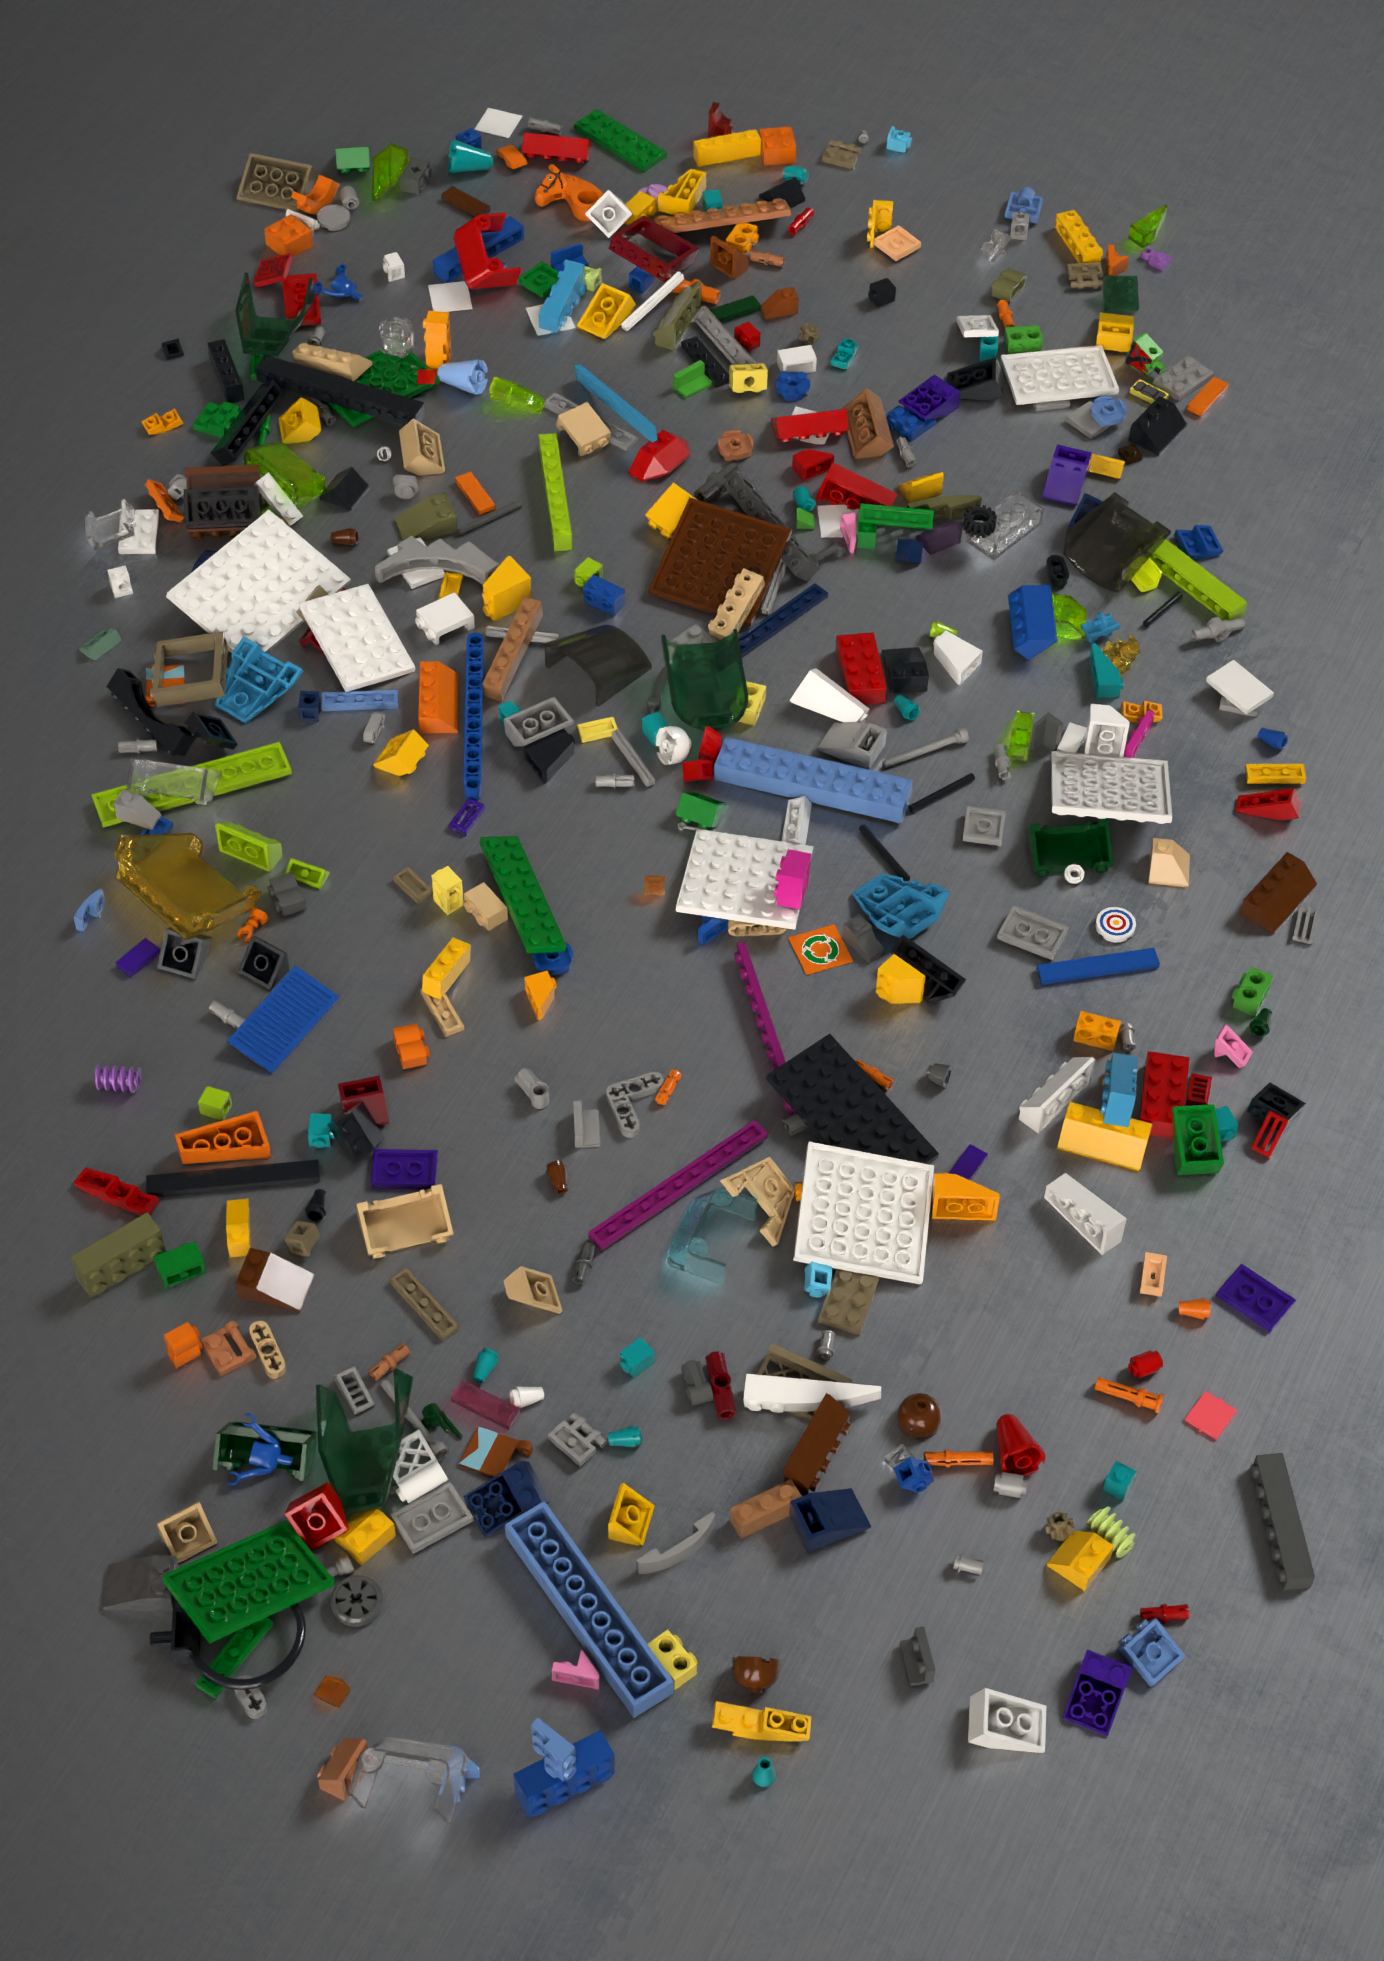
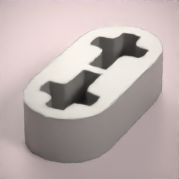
M376 711L372 713L364 731V742L371 744L376 742L384 725V713Z
M241 1675L236 1679H251L252 1677ZM259 1687L249 1689V1694H246L245 1690H234L239 1702L250 1718L259 1719L266 1714L267 1703ZM254 1699L256 1704L260 1705L259 1710L252 1708L251 1700Z

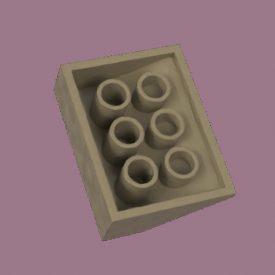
M250 153L236 199L282 210L290 209L300 213L301 210L296 208L297 200L291 198L292 193L295 191L301 195H307L313 189L317 173L312 165Z

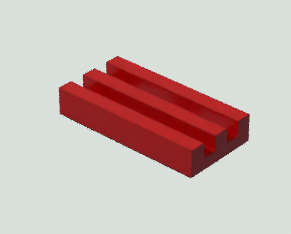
M1269 1111L1251 1149L1271 1158L1290 1120ZM1272 1117L1276 1118L1261 1148L1257 1147ZM1282 1121L1283 1123L1278 1133L1276 1134L1268 1152L1265 1151L1279 1122Z

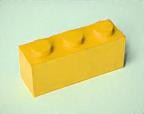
M453 937L423 974L422 992L441 1000L469 964L471 944Z

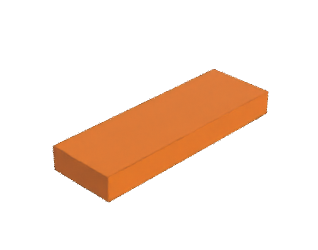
M1213 377L1187 405V410L1202 417L1228 389L1229 383Z
M471 471L455 477V483L479 515L496 509L494 502Z

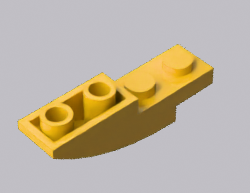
M716 1701L713 1709L712 1728L732 1731V1736L749 1739L808 1741L810 1739L812 1716L768 1707L758 1710Z

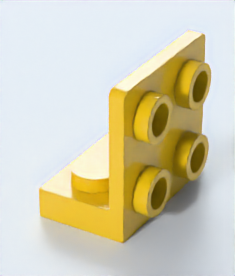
M873 200V207H869V217L872 218L868 219V230L870 231L867 232V241L870 242V248H873L874 231L887 232L891 230L893 201Z

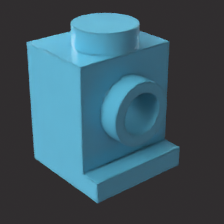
M892 126L887 136L886 149L906 153L907 148L911 147L912 144L910 133L903 130H895V127Z
M812 1261L804 1268V1291L810 1292V1296L819 1298L831 1290L832 1266Z

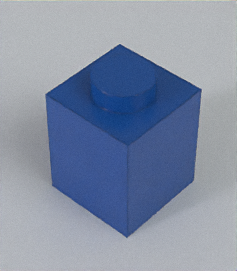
M638 266L629 273V287L638 292L644 293L654 283V276Z

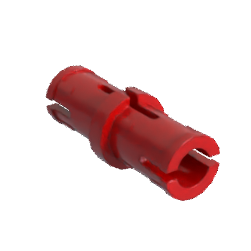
M808 207L801 214H798L795 220L788 226V231L791 234H796L802 227H805L815 214L813 209Z
M1161 1604L1160 1607L1140 1608V1617H1143L1141 1621L1144 1619L1149 1621L1156 1618L1163 1623H1168L1169 1620L1189 1619V1610H1186L1189 1607L1188 1604L1174 1606Z

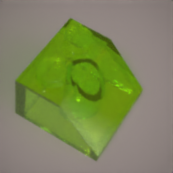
M1052 594L1057 637L1085 640V632L1081 629V624L1086 623L1087 610L1070 595Z

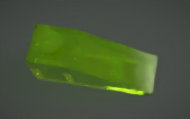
M1167 205L1161 206L1131 224L1128 239L1141 248L1152 244L1165 221Z

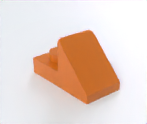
M1108 244L1106 253L1107 280H1112L1127 269L1129 260L1128 256H1118V252H1115V245Z

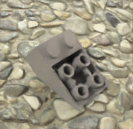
M834 722L817 747V750L870 770L886 745L887 729L872 723Z

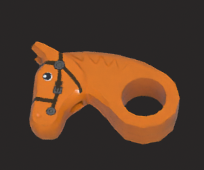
M550 164L548 168L551 174L545 176L534 194L536 204L545 207L552 201L565 198L570 205L574 217L582 221H591L585 213L604 195L603 192L592 183L573 175L563 174L555 165Z

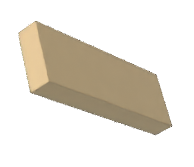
M422 988L420 989L422 997L445 1038L464 1030V1025L446 993L440 1000L423 993Z

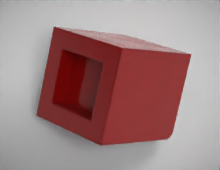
M695 760L682 763L684 782L714 780L713 761Z

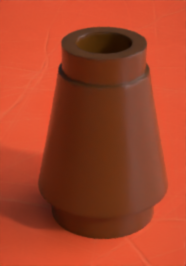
M351 527L331 532V542L354 546V544L359 542L358 530Z
M553 1161L547 1164L546 1174L556 1194L566 1193L568 1191L566 1165L562 1161Z

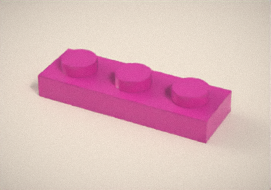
M1148 710L1144 717H1140L1137 730L1133 729L1130 735V742H1126L1124 757H1135L1152 727L1154 712Z

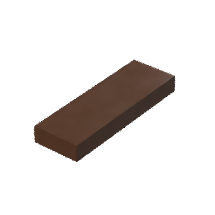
M451 186L441 194L443 200L475 217L490 212L489 205L454 186Z

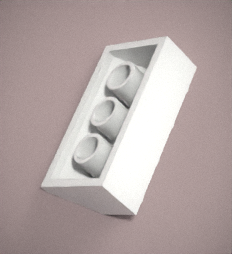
M1073 1057L1068 1063L1064 1062L1055 1075L1052 1074L1042 1088L1038 1087L1029 1100L1022 1102L1019 1107V1120L1037 1133L1042 1131L1091 1083L1095 1059L1093 1057Z

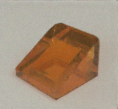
M326 1675L313 1695L329 1705L339 1708L351 1689L343 1679Z

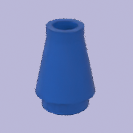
M1262 727L1258 733L1259 739H1262L1276 750H1282L1288 741V736L1282 731Z

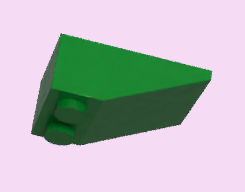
M1215 1105L1172 1107L1173 1146L1177 1175L1219 1173L1224 1165Z

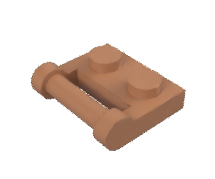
M231 1321L225 1327L200 1339L203 1348L221 1377L250 1363L256 1358L254 1350L248 1347L239 1332V1326L236 1321ZM230 1335L233 1337L242 1352L241 1356H236L226 1337Z

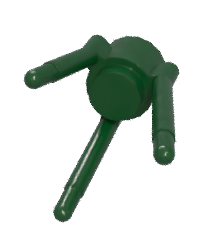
M437 1403L428 1404L423 1408L422 1414L424 1419L421 1422L430 1434V1425L432 1427L440 1425L444 1432L448 1433L449 1430L445 1425L446 1423L459 1439L463 1437L447 1418L445 1412L441 1411Z

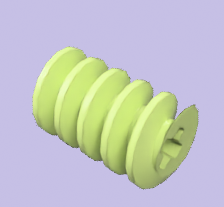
M1108 1506L1094 1513L1088 1519L1086 1525H1091L1093 1532H1097V1535L1114 1545L1113 1552H1116V1556L1121 1558L1134 1547L1135 1543L1133 1540L1136 1534L1127 1535L1130 1528L1126 1526L1121 1529L1123 1521L1114 1522L1117 1514L1108 1515L1111 1509Z

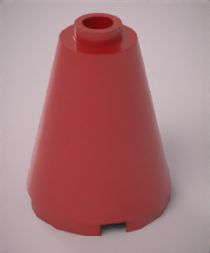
M1002 1415L996 1422L1000 1464L1003 1472L1024 1475V1477L1035 1473L1039 1469L1038 1465L1041 1462L1043 1464L1045 1462L1044 1450L1015 1415Z

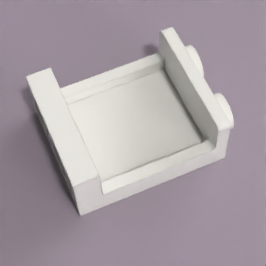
M455 592L416 610V625L419 629L422 628L428 640H432L435 645L439 644L440 636L463 625L468 631L475 628L474 614Z

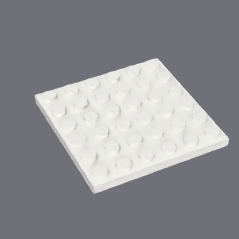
M1058 751L1051 752L1052 813L1058 815L1070 814L1078 817L1093 816L1099 819L1115 818L1121 821L1126 819L1138 822L1151 821L1158 824L1172 822L1168 761Z
M697 829L677 900L676 912L795 930L800 910L777 905V897L774 896L775 887L778 884V881H775L778 869H781V858L786 856L788 849L813 854V846Z
M808 1142L793 1261L809 1264L813 1261L832 1266L835 1269L921 1285L924 1276L934 1165Z

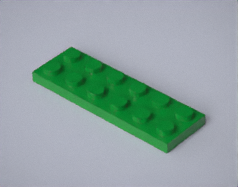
M595 109L574 123L575 130L643 172H646L667 158L665 150L598 109Z

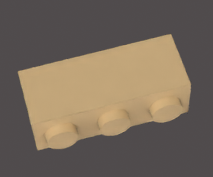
M413 418L399 430L404 468L417 476L443 474L445 466L440 434Z

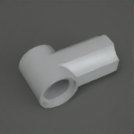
M524 1068L520 1070L515 1076V1082L531 1099V1104L534 1108H546L549 1105L548 1085L540 1081L530 1069Z

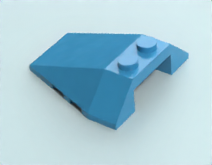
M243 636L233 650L232 660L229 668H227L225 697L217 698L215 706L246 724L289 690L304 670L289 661L285 664L267 654L258 644Z
M881 873L852 892V896L877 928L899 938L905 935L911 939L939 919L949 896V891L934 883L923 885L918 880L908 882L903 881V877Z

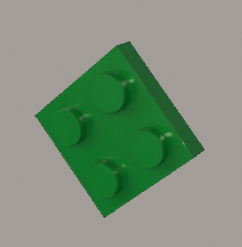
M541 261L520 276L518 283L540 297L545 298L550 294L553 284H557L559 272Z

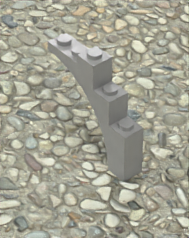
M411 535L398 544V552L393 553L375 566V579L382 583L391 577L405 572L440 569L463 574L483 585L499 567V564L470 541L460 545L457 549H453L440 538L426 547Z

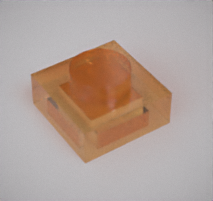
M645 876L644 894L664 895L665 876Z

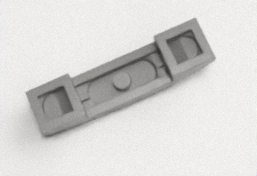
M711 1512L695 1522L693 1535L663 1554H660L654 1548L637 1559L636 1571L639 1574L654 1573L671 1568L689 1558L706 1542L715 1526V1514Z

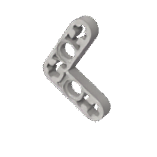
M650 1072L612 1084L606 1089L607 1103L621 1133L625 1137L633 1138L640 1132V1122L630 1101L658 1093L664 1083V1078L659 1072ZM633 1085H637L641 1089L637 1092H633L629 1088ZM622 1107L627 1108L629 1110L626 1114H620L617 1112V1110ZM627 1120H629L631 1127H634V1129L627 1127Z

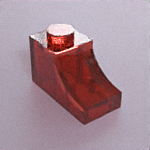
M713 102L709 110L708 138L732 134L734 131L732 119H728L722 113L720 103Z

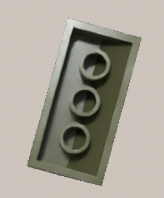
M697 281L682 289L679 296L675 297L673 305L669 306L666 316L662 317L659 327H656L654 330L655 345L675 350L693 322V317L701 309V281Z

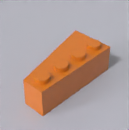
M258 1111L175 1134L176 1147L182 1164L271 1158L270 1146Z

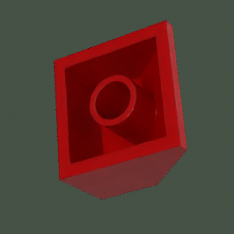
M329 1482L290 1502L284 1513L299 1537L310 1550L317 1548L349 1529L341 1500Z

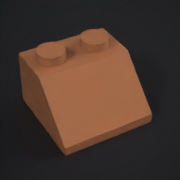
M343 1738L339 1745L336 1744L330 1754V1761L327 1765L321 1767L317 1776L321 1790L343 1801L347 1800L370 1762L367 1741L364 1739Z

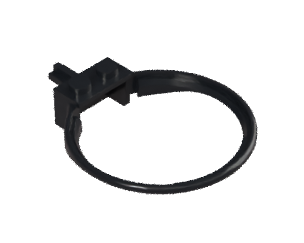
M296 1603L290 1606L297 1623L296 1639L290 1653L276 1668L264 1675L251 1679L225 1677L211 1669L200 1657L201 1632L183 1608H173L172 1631L151 1632L150 1646L171 1645L170 1651L175 1665L192 1664L206 1680L217 1686L233 1690L254 1689L275 1681L292 1667L304 1646L306 1623L299 1604Z

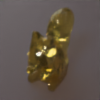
M1130 634L1128 641L1125 643L1120 638H1117V643L1108 641L1102 652L1107 657L1115 655L1116 657L1111 662L1119 670V674H1124L1130 670L1131 663L1140 654V647L1134 636Z

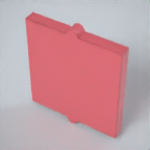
M1205 1391L1189 1412L1185 1421L1198 1428L1199 1432H1204L1217 1440L1237 1413V1410L1223 1402L1222 1398L1218 1399Z

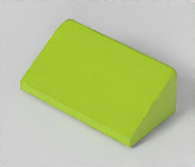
M290 858L285 874L292 872L296 881L318 889L322 888L330 874L325 869Z

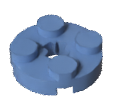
M1113 396L1098 397L1091 406V416L1102 427L1123 423L1127 410L1126 404L1119 398L1118 401L1112 399Z

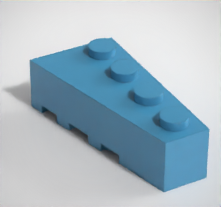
M567 259L563 263L564 270L559 271L557 275V284H553L550 297L546 298L539 313V328L558 333L565 326L568 316L572 315L574 307L579 304L581 296L586 292L584 264Z
M1113 1053L1111 1061L1107 1060L1105 1072L1109 1074H1105L1103 1084L1107 1088L1104 1087L1102 1100L1106 1101H1102L1100 1114H1104L1103 1123L1129 1127L1136 1099L1138 1057Z

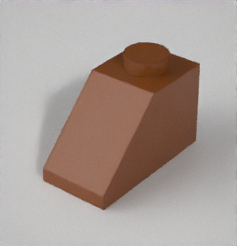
M794 287L776 290L761 304V312L764 319L798 314L799 298Z

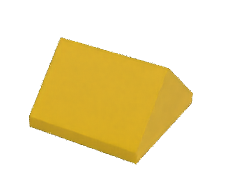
M943 472L928 474L899 484L897 487L909 503L928 499L942 494L944 474Z
M620 1483L608 1523V1539L635 1546H643L655 1505L625 1483Z

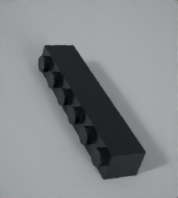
M274 379L260 385L211 451V454L222 466L238 458L285 392Z

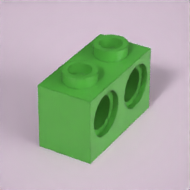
M1039 325L1005 327L1004 344L1007 355L1042 350L1043 337Z
M1250 967L1248 973H1243L1240 979V988L1236 987L1233 992V1008L1256 1017L1271 987L1273 975Z

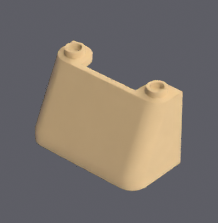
M442 1184L431 1186L426 1192L423 1189L419 1192L381 1201L375 1200L372 1205L366 1201L357 1203L355 1207L368 1256H373V1259L385 1257L386 1252L437 1241V1244L449 1242V1237L454 1235Z

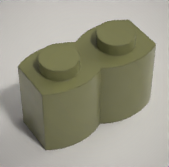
M1007 268L1001 272L997 280L992 282L991 296L1006 300L1009 303L1012 302L1017 293H1020L1026 285L1027 275Z

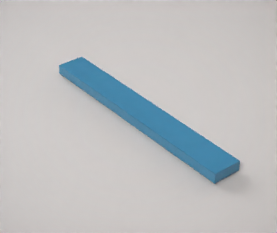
M581 364L574 366L576 378L580 384L649 441L654 442L657 440L656 428L652 422Z

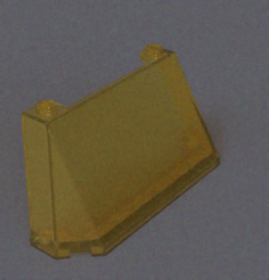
M194 833L131 836L121 834L114 850V859L118 860L119 870L116 871L117 879L184 940L204 934L255 909L262 892L255 886L248 885L243 893H241L200 857L203 851V843Z

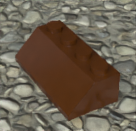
M1286 852L1244 898L1240 915L1274 934L1317 886V882L1305 862Z
M825 1394L784 1467V1482L791 1479L799 1493L803 1496L812 1493V1491H817L821 1483L820 1476L822 1473H827L831 1465L830 1458L833 1454L836 1455L842 1445L840 1440L843 1435H848L852 1427L850 1413L830 1394Z

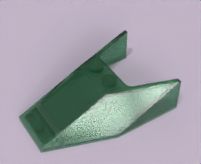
M244 273L235 309L244 354L278 356L305 319L316 298L313 278H309L302 310L296 318L284 319L256 315L249 275Z
M398 1368L393 1369L396 1422L391 1425L352 1432L337 1393L320 1384L316 1385L318 1452L329 1482L341 1500L345 1515L386 1507L403 1437L413 1383V1376Z

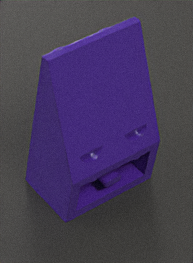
M933 375L901 398L899 403L924 420L944 417L959 408L960 391L938 376Z
M1057 444L1042 498L1077 506L1090 467L1092 452Z
M1087 1649L1063 1718L1108 1736L1133 1666Z

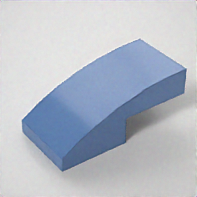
M98 889L91 894L77 910L74 916L76 930L85 931L90 917L100 916L106 903L102 889Z

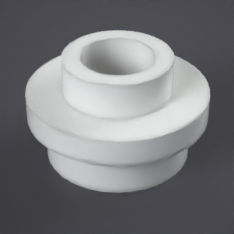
M1069 865L1065 869L1064 877L1069 883H1080L1084 878V870L1079 865ZM1071 873H1076L1077 877H1072Z

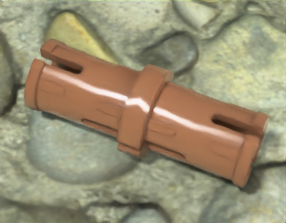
M752 250L750 261L764 263L767 266L769 264L783 267L785 256Z
M401 1342L389 1354H384L382 1360L368 1370L370 1377L374 1378V1381L377 1382L387 1372L394 1370L397 1367L396 1365L411 1353L409 1348Z

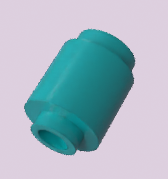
M790 165L785 167L783 179L789 180L796 177L798 183L803 185L804 182H807L809 173L806 172V168Z
M799 486L793 491V499L798 508L808 512L814 509L816 501L808 488Z

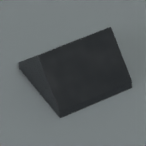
M796 177L759 194V198L766 202L781 198L787 202L790 209L805 201V196Z
M350 467L338 473L319 497L323 501L352 510L369 489V485L353 467Z
M252 935L238 973L272 990L290 971L287 953Z

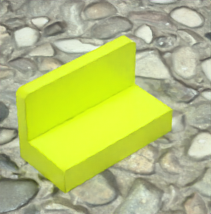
M1143 549L1138 551L1135 561L1124 563L1122 566L1123 572L1141 592L1157 588L1162 571Z

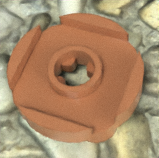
M730 430L723 433L722 437L718 439V451L724 456L726 461L750 458L754 442L749 434L746 436L740 430Z

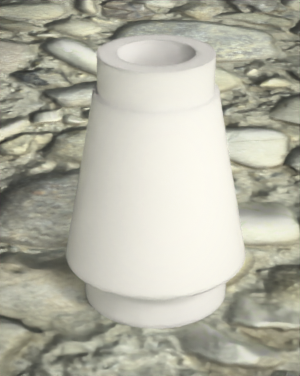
M515 1387L509 1392L511 1405L513 1408L518 1407L520 1409L544 1400L543 1388Z

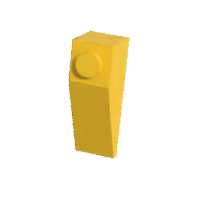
M248 1198L227 1200L226 1232L230 1257L247 1256L251 1248Z

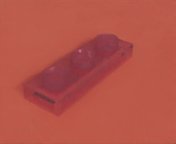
M464 1380L460 1382L451 1395V1402L507 1430H510L521 1413L520 1408Z

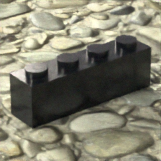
M225 339L207 343L209 358L226 402L243 401V385Z

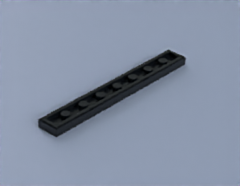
M319 1160L146 1175L147 1194L158 1197L320 1181Z

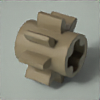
M806 323L798 330L800 333L798 337L801 342L804 341L805 345L814 344L820 338L818 335L820 333L818 326L814 327L813 323Z
M1055 1512L1050 1517H1047L1046 1533L1051 1534L1053 1540L1062 1541L1073 1535V1518L1068 1519L1067 1513Z

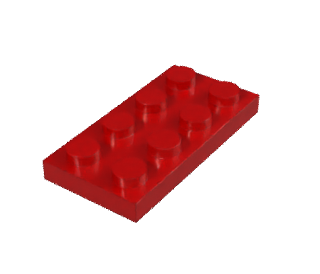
M316 273L288 275L286 280L282 281L287 327L321 324L319 296L311 292L312 285L317 282Z

